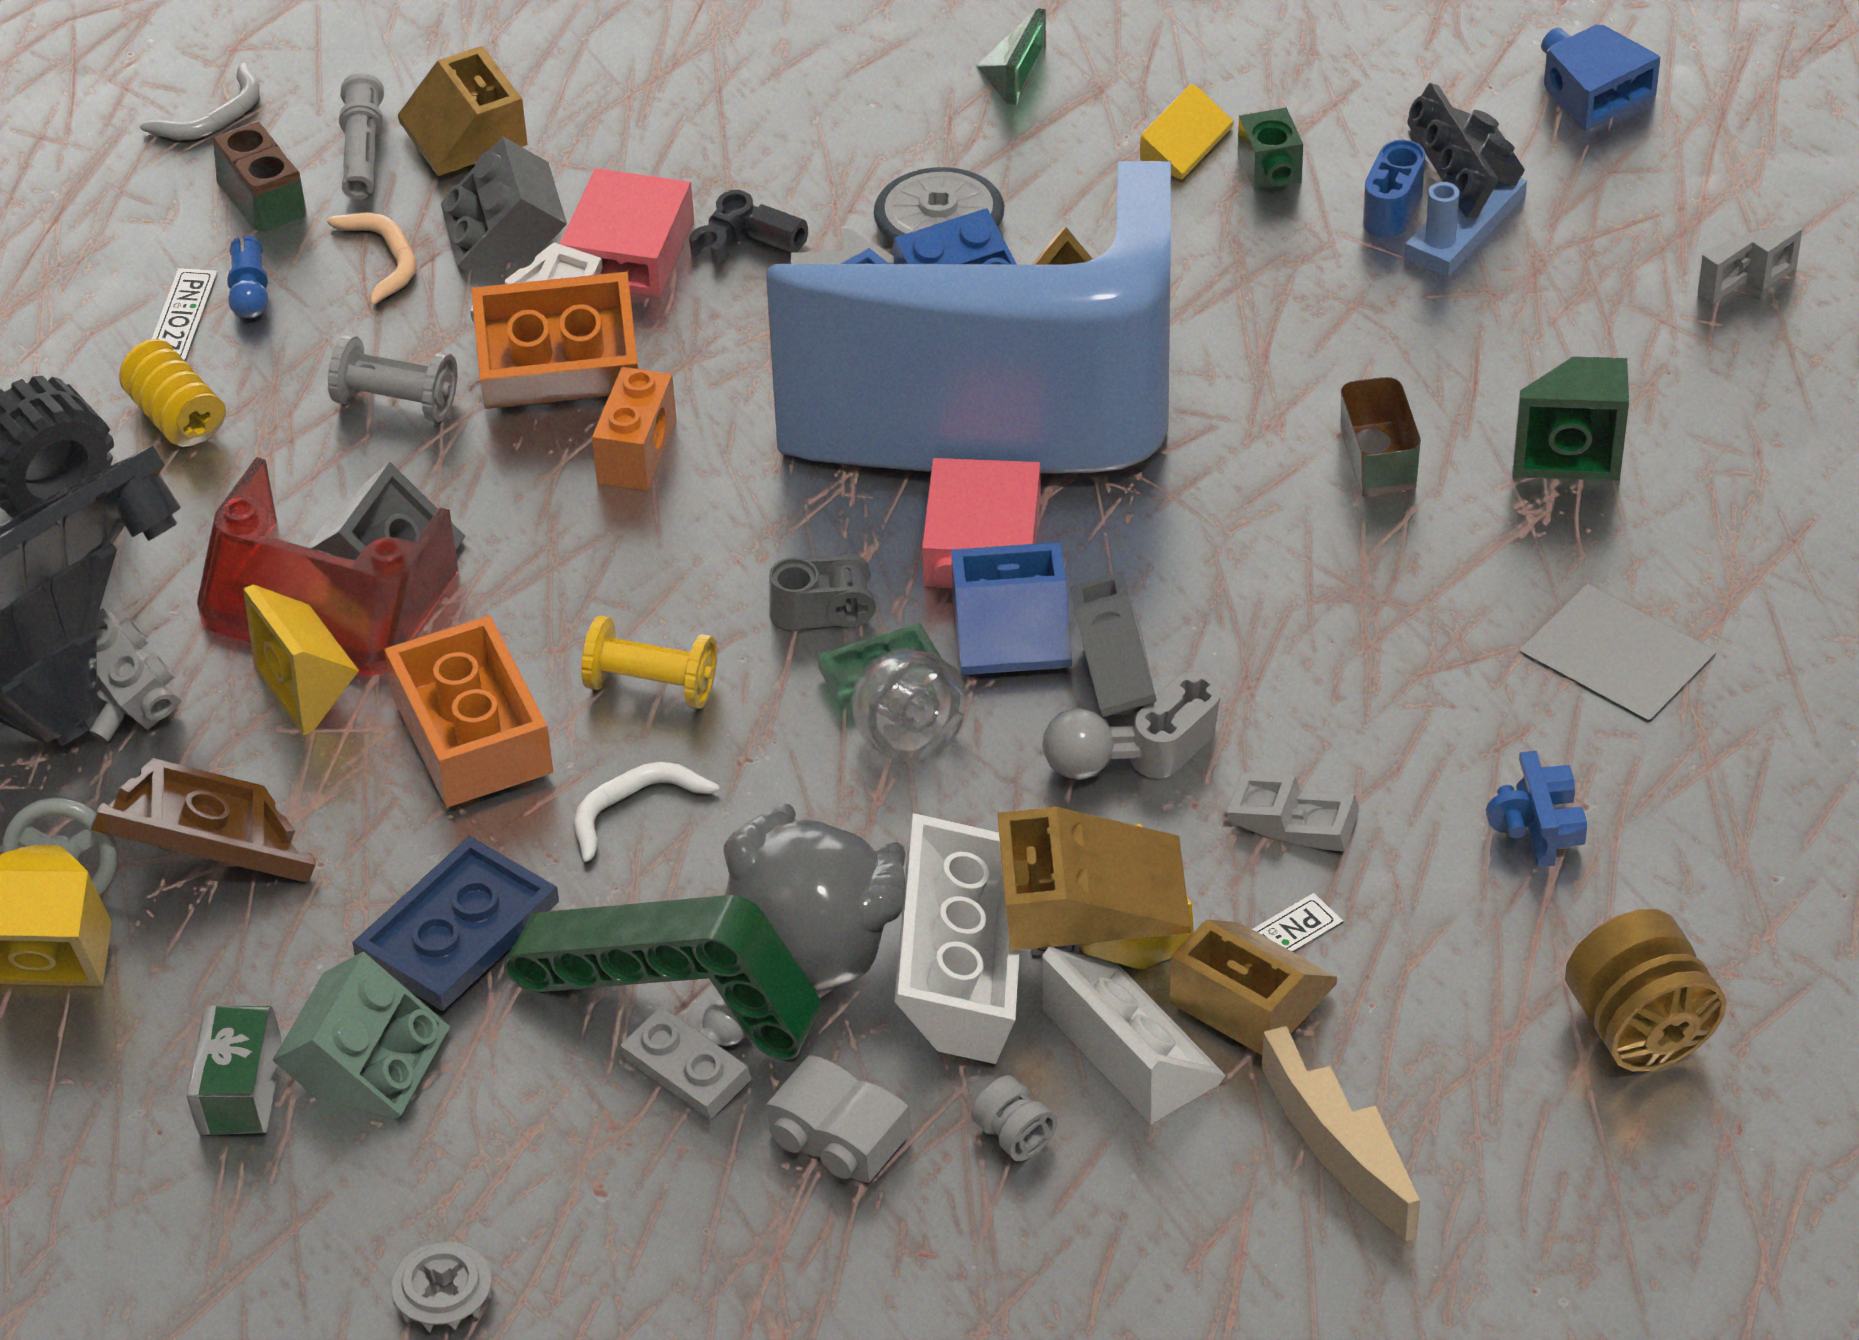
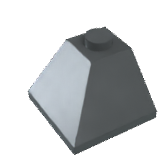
M389 462L327 520L304 554L342 591L411 610L418 605L466 536Z

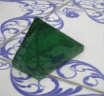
M1036 8L976 65L1006 104H1017L1046 49V9Z

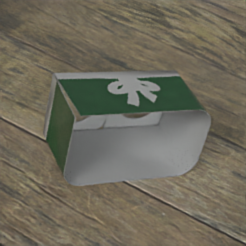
M205 1006L186 1096L199 1135L267 1132L279 1066L272 1060L282 1044L280 1030L272 1006Z

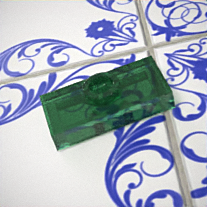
M916 623L819 654L818 669L838 704L842 705L941 673L942 658L922 624Z

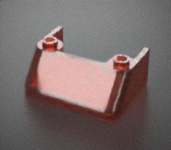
M256 457L215 512L197 597V606L201 623L206 629L251 643L243 588L254 584L309 604L359 670L357 674L371 676L385 673L388 669L384 649L414 639L459 573L450 510L440 507L415 543L399 538H381L367 545L356 561L267 536L277 523L266 459Z

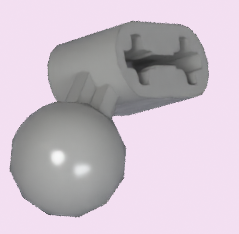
M1191 671L1182 673L1156 695L1157 702L1146 704L1136 715L1135 726L1109 727L1105 719L1093 711L1081 708L1060 712L1049 722L1043 734L1042 747L1050 768L1064 777L1076 780L1097 776L1108 765L1110 759L1131 758L1133 767L1140 774L1148 778L1161 779L1169 777L1187 763L1214 736L1221 695L1220 686L1212 676L1203 672Z

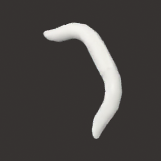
M661 761L643 764L604 783L587 794L576 809L573 827L580 844L582 859L588 862L595 855L598 839L594 822L597 815L605 808L651 784L670 783L693 793L711 794L720 789L719 785L680 764Z

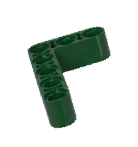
M736 895L538 912L532 914L504 961V969L515 983L528 990L539 992L710 979L752 1043L766 1055L781 1060L793 1059L799 1054L821 1011L822 1005L818 994L764 912L755 903Z

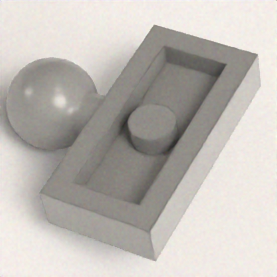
M723 998L714 1001L707 1007L703 1015V1029L700 1032L663 1006H660L620 1045L623 1057L711 1120L751 1080L748 1066L720 1047V1045H735L741 1042L747 1034Z

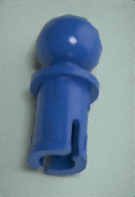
M246 235L243 236L244 251H241L239 237L235 238L230 244L232 269L227 276V284L230 289L228 303L235 315L245 319H254L263 314L267 308L269 301L266 291L268 278L267 273L262 268V243L259 239Z

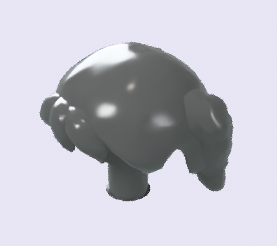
M779 804L772 811L745 823L740 829L733 832L725 842L723 852L729 872L725 895H736L746 898L755 903L764 912L819 998H822L832 992L834 988L851 984L870 970L879 949L884 926L886 923L897 919L903 909L905 888L903 866L906 853L904 847L898 842L885 844L881 849L874 851L869 843L854 833L819 821L795 820L796 813L793 806L790 804Z

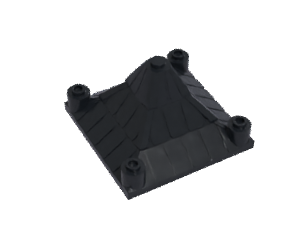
M153 445L44 498L0 525V722L42 743L56 739L61 747L89 730L85 720L95 713L97 679V636L94 632V627L117 552L114 546L115 540L124 527L127 528L131 537L143 532L146 539L150 541L178 524L172 514L180 510L181 506L160 474L165 464Z

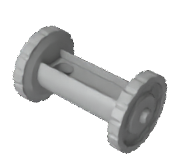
M346 334L337 342L328 370V392L332 401L341 404L350 403L358 390L422 403L425 419L434 422H442L445 419L454 401L458 378L457 363L452 354L437 353L432 358L429 366L364 354V345L358 336Z

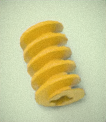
M160 339L146 340L137 344L124 358L119 373L121 388L172 444L181 447L195 446L216 434L226 416L225 404L204 383L199 375L194 373V370L187 362H184V359L177 351H174V348L168 342Z

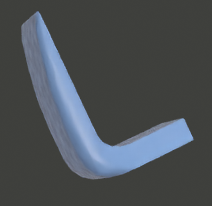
M1118 161L1116 236L1113 245L1102 256L1085 263L1069 265L774 264L770 266L766 272L778 451L785 456L814 462L931 472L933 458L1040 462V474L1114 471L1149 458L1162 446L1169 429L1171 161Z

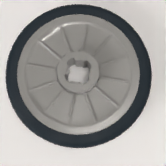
M932 167L909 172L890 182L878 195L873 214L879 230L885 237L894 242L895 237L988 208L997 227H999L1004 216L1005 206L999 190L983 176L959 168Z

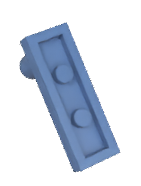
M1520 178L1516 186L1498 181L1476 220L1465 218L1459 209V189L1454 184L1448 182L1433 184L1428 192L1426 223L1405 243L1404 259L1449 277L1526 196L1527 180Z

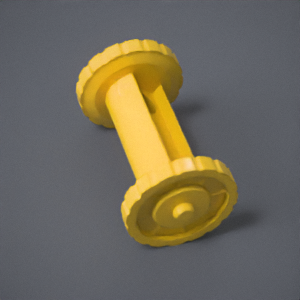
M599 615L594 619L585 639L581 662V677L585 688L601 689L610 672L684 686V698L687 707L697 709L704 707L712 690L717 666V642L714 636L699 635L692 646V650L687 652L615 638V623L611 617Z

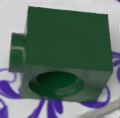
M1287 107L1239 115L1238 157L1254 191L1302 183L1303 142Z

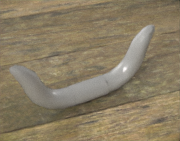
M242 63L237 69L236 77L242 91L234 99L199 120L184 123L153 120L143 123L140 129L144 132L177 141L195 140L209 136L250 111L259 99L260 85L250 72L248 65Z

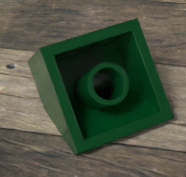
M1573 356L1520 390L1512 477L1620 481L1629 409L1627 358Z

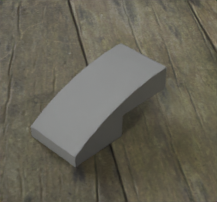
M1791 224L1758 230L1729 240L1703 254L1697 294L1714 304L1746 281L1762 291L1797 268L1802 228Z
M1241 772L1226 815L1228 821L1266 837L1305 847L1345 851L1359 813V807L1355 794L1300 791L1296 775Z

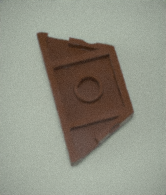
M155 758L141 768L138 777L130 778L119 788L116 799L109 805L102 803L98 806L91 825L92 831L158 846L167 852H183L212 859L224 866H241L309 883L316 865V860L311 853L299 854L291 843L295 830L287 818L277 811L275 807L276 802L265 786Z

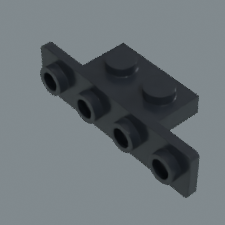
M1428 83L1422 95L1417 97L1412 103L1407 120L1409 128L1425 150L1427 157L1442 181L1454 184L1459 189L1458 207L1464 217L1476 220L1498 181L1516 186L1525 169L1513 152L1515 147L1504 138L1498 129L1499 123L1495 118L1480 110H1473L1472 113H1468L1452 107L1439 85Z

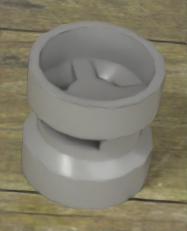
M1011 1075L999 1077L990 1083L980 1093L972 1108V1119L986 1134L997 1135L1001 1148L1015 1161L1030 1159L1039 1153L1048 1144L1057 1127L1056 1115L1042 1102L1031 1101L1030 1091L1015 1076Z

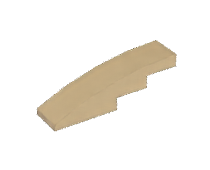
M1287 1026L1264 1031L1262 1072L1286 1116L1323 1166L1359 1204L1404 1241L1416 1239L1420 1199L1376 1106L1352 1111L1331 1065L1307 1071Z

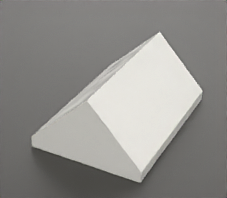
M1048 947L1042 955L1043 1012L1150 1125L1215 1088L1225 1078L1226 1075L1117 963L1053 947Z

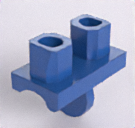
M1537 750L1520 752L1519 762L1524 776L1516 784V790L1511 785L1499 787L1497 790L1498 795L1492 798L1485 810L1488 823L1494 830L1501 833H1509V836L1515 839L1523 837L1527 829L1537 867L1555 866L1558 848L1585 845L1587 820L1583 807L1554 809L1553 805L1574 803L1575 784L1570 765L1541 767Z

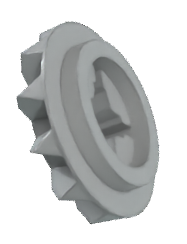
M446 1241L421 1246L405 1256L397 1265L392 1275L391 1294L393 1304L399 1308L406 1323L412 1321L421 1322L428 1332L438 1324H448L456 1330L461 1319L467 1316L478 1318L481 1305L484 1301L491 1299V1270L485 1258L478 1251L467 1245ZM451 1281L453 1282L455 1295H448L441 1291L432 1296L430 1282H436L441 1286H445Z

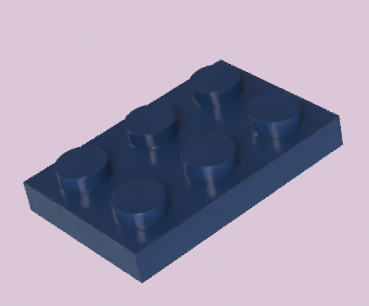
M469 835L352 942L354 956L365 952L407 990L444 1011L515 944L532 914L550 911L559 903L557 886Z

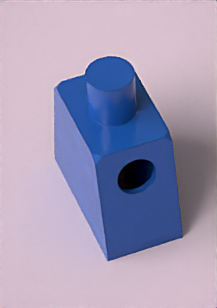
M1595 24L1573 36L1569 35L1562 28L1556 27L1550 30L1543 38L1541 49L1546 54L1545 88L1585 131L1656 96L1661 57L1609 27Z

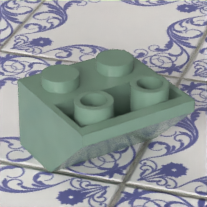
M362 952L323 972L272 1061L316 1098L396 1119L404 1112L450 1026L371 957Z

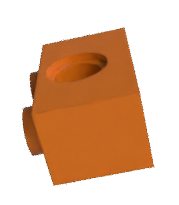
M621 367L592 435L597 484L643 491L649 490L677 421L672 374Z

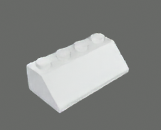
M913 813L909 826L904 903L894 1002L938 1052L996 1064L1016 1020L1020 950H1010L999 832Z

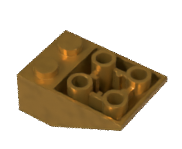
M1060 807L997 813L1011 951L1191 933L1179 835Z

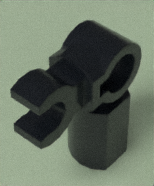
M729 190L718 197L716 211L709 218L708 225L700 226L690 234L691 254L697 256L703 248L711 246L713 262L719 264L728 257L730 251L729 244L731 242L735 243L739 237L747 235L753 240L788 253H797L807 242L808 224L802 218L764 204H760L758 207L754 206L753 198L744 190Z

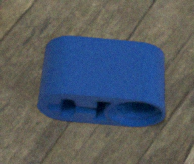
M1400 139L1390 141L1381 148L1365 180L1363 227L1368 233L1377 237L1390 238L1402 234L1407 229L1423 195L1425 150L1418 143Z

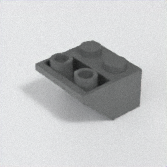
M502 137L490 151L484 152L479 157L475 167L458 185H454L449 189L441 203L457 266L464 270L535 258L567 225L549 163L505 137Z

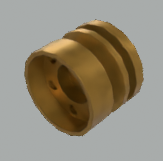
M1637 909L1610 919L1595 928L1576 946L1566 964L1565 981L1588 1019L1594 1021L1595 1029L1617 1064L1631 1071H1653L1683 1059L1696 1051L1714 1034L1725 1015L1727 1000L1715 979L1711 977L1703 961L1696 958L1693 947L1672 915L1659 909Z

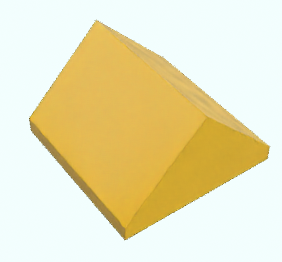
M253 584L243 588L254 668L301 733L306 735L316 729L359 670L309 604Z

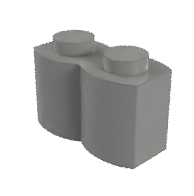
M808 1055L766 1104L769 1130L774 1140L782 1148L793 1153L801 1151L807 1155L820 1157L824 1166L831 1173L844 1179L850 1177L861 1182L870 1183L912 1133L909 1106L903 1100L881 1086L857 1080L848 1071L829 1060Z

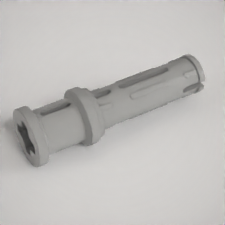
M357 73L345 78L341 84L340 96L345 106H343L339 114V125L346 135L342 191L349 198L361 200L369 197V193L372 194L374 190L375 135L381 130L383 124V115L379 105L384 98V87L377 77L370 74Z

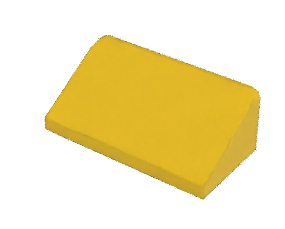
M1190 84L1142 133L1140 138V161H1171V176L1183 180L1231 130L1234 121L1200 88Z

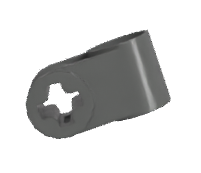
M855 554L818 558L791 557L778 561L770 569L769 616L772 622L779 628L789 631L833 626L855 627L868 622L874 616L876 610L874 596L867 588L871 577L868 562L863 557ZM846 569L850 570L851 582L848 583L845 574ZM849 598L852 606V611L850 612L846 607V599Z

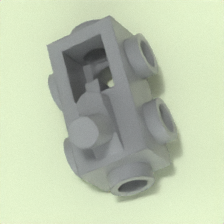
M102 608L98 613L94 632L97 636V675L104 684L97 692V695L106 705L89 731L99 739L109 743L126 715L134 718L144 728L149 730L159 720L167 717L182 701L176 694L175 689L169 684L175 678L173 672L157 654L152 652L149 655L143 649L149 643L143 632L128 617L120 623L110 611Z

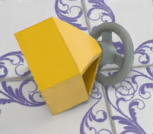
M47 798L36 801L20 810L13 817L5 831L2 854H0V984L103 986L112 921L100 895L108 888L115 875L118 853L113 835L91 830L96 812L80 802L66 798ZM61 815L73 818L87 828L68 838L61 835L50 837L30 825L46 816ZM98 844L100 863L96 874L91 879L88 871L78 862V857L81 852Z

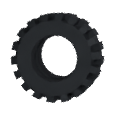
M42 375L32 376L28 383L23 379L15 381L11 384V388L5 392L0 389V508L12 518L44 498L111 466L113 456L109 451L114 448L113 437L109 434L110 428L69 383L65 384L61 379L53 376L47 381Z

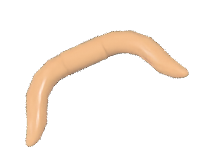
M370 212L333 216L327 219V223L336 229L343 231H372L382 235L397 261L395 271L379 282L370 295L371 304L379 303L409 283L415 274L416 257L402 229L396 222L384 215Z

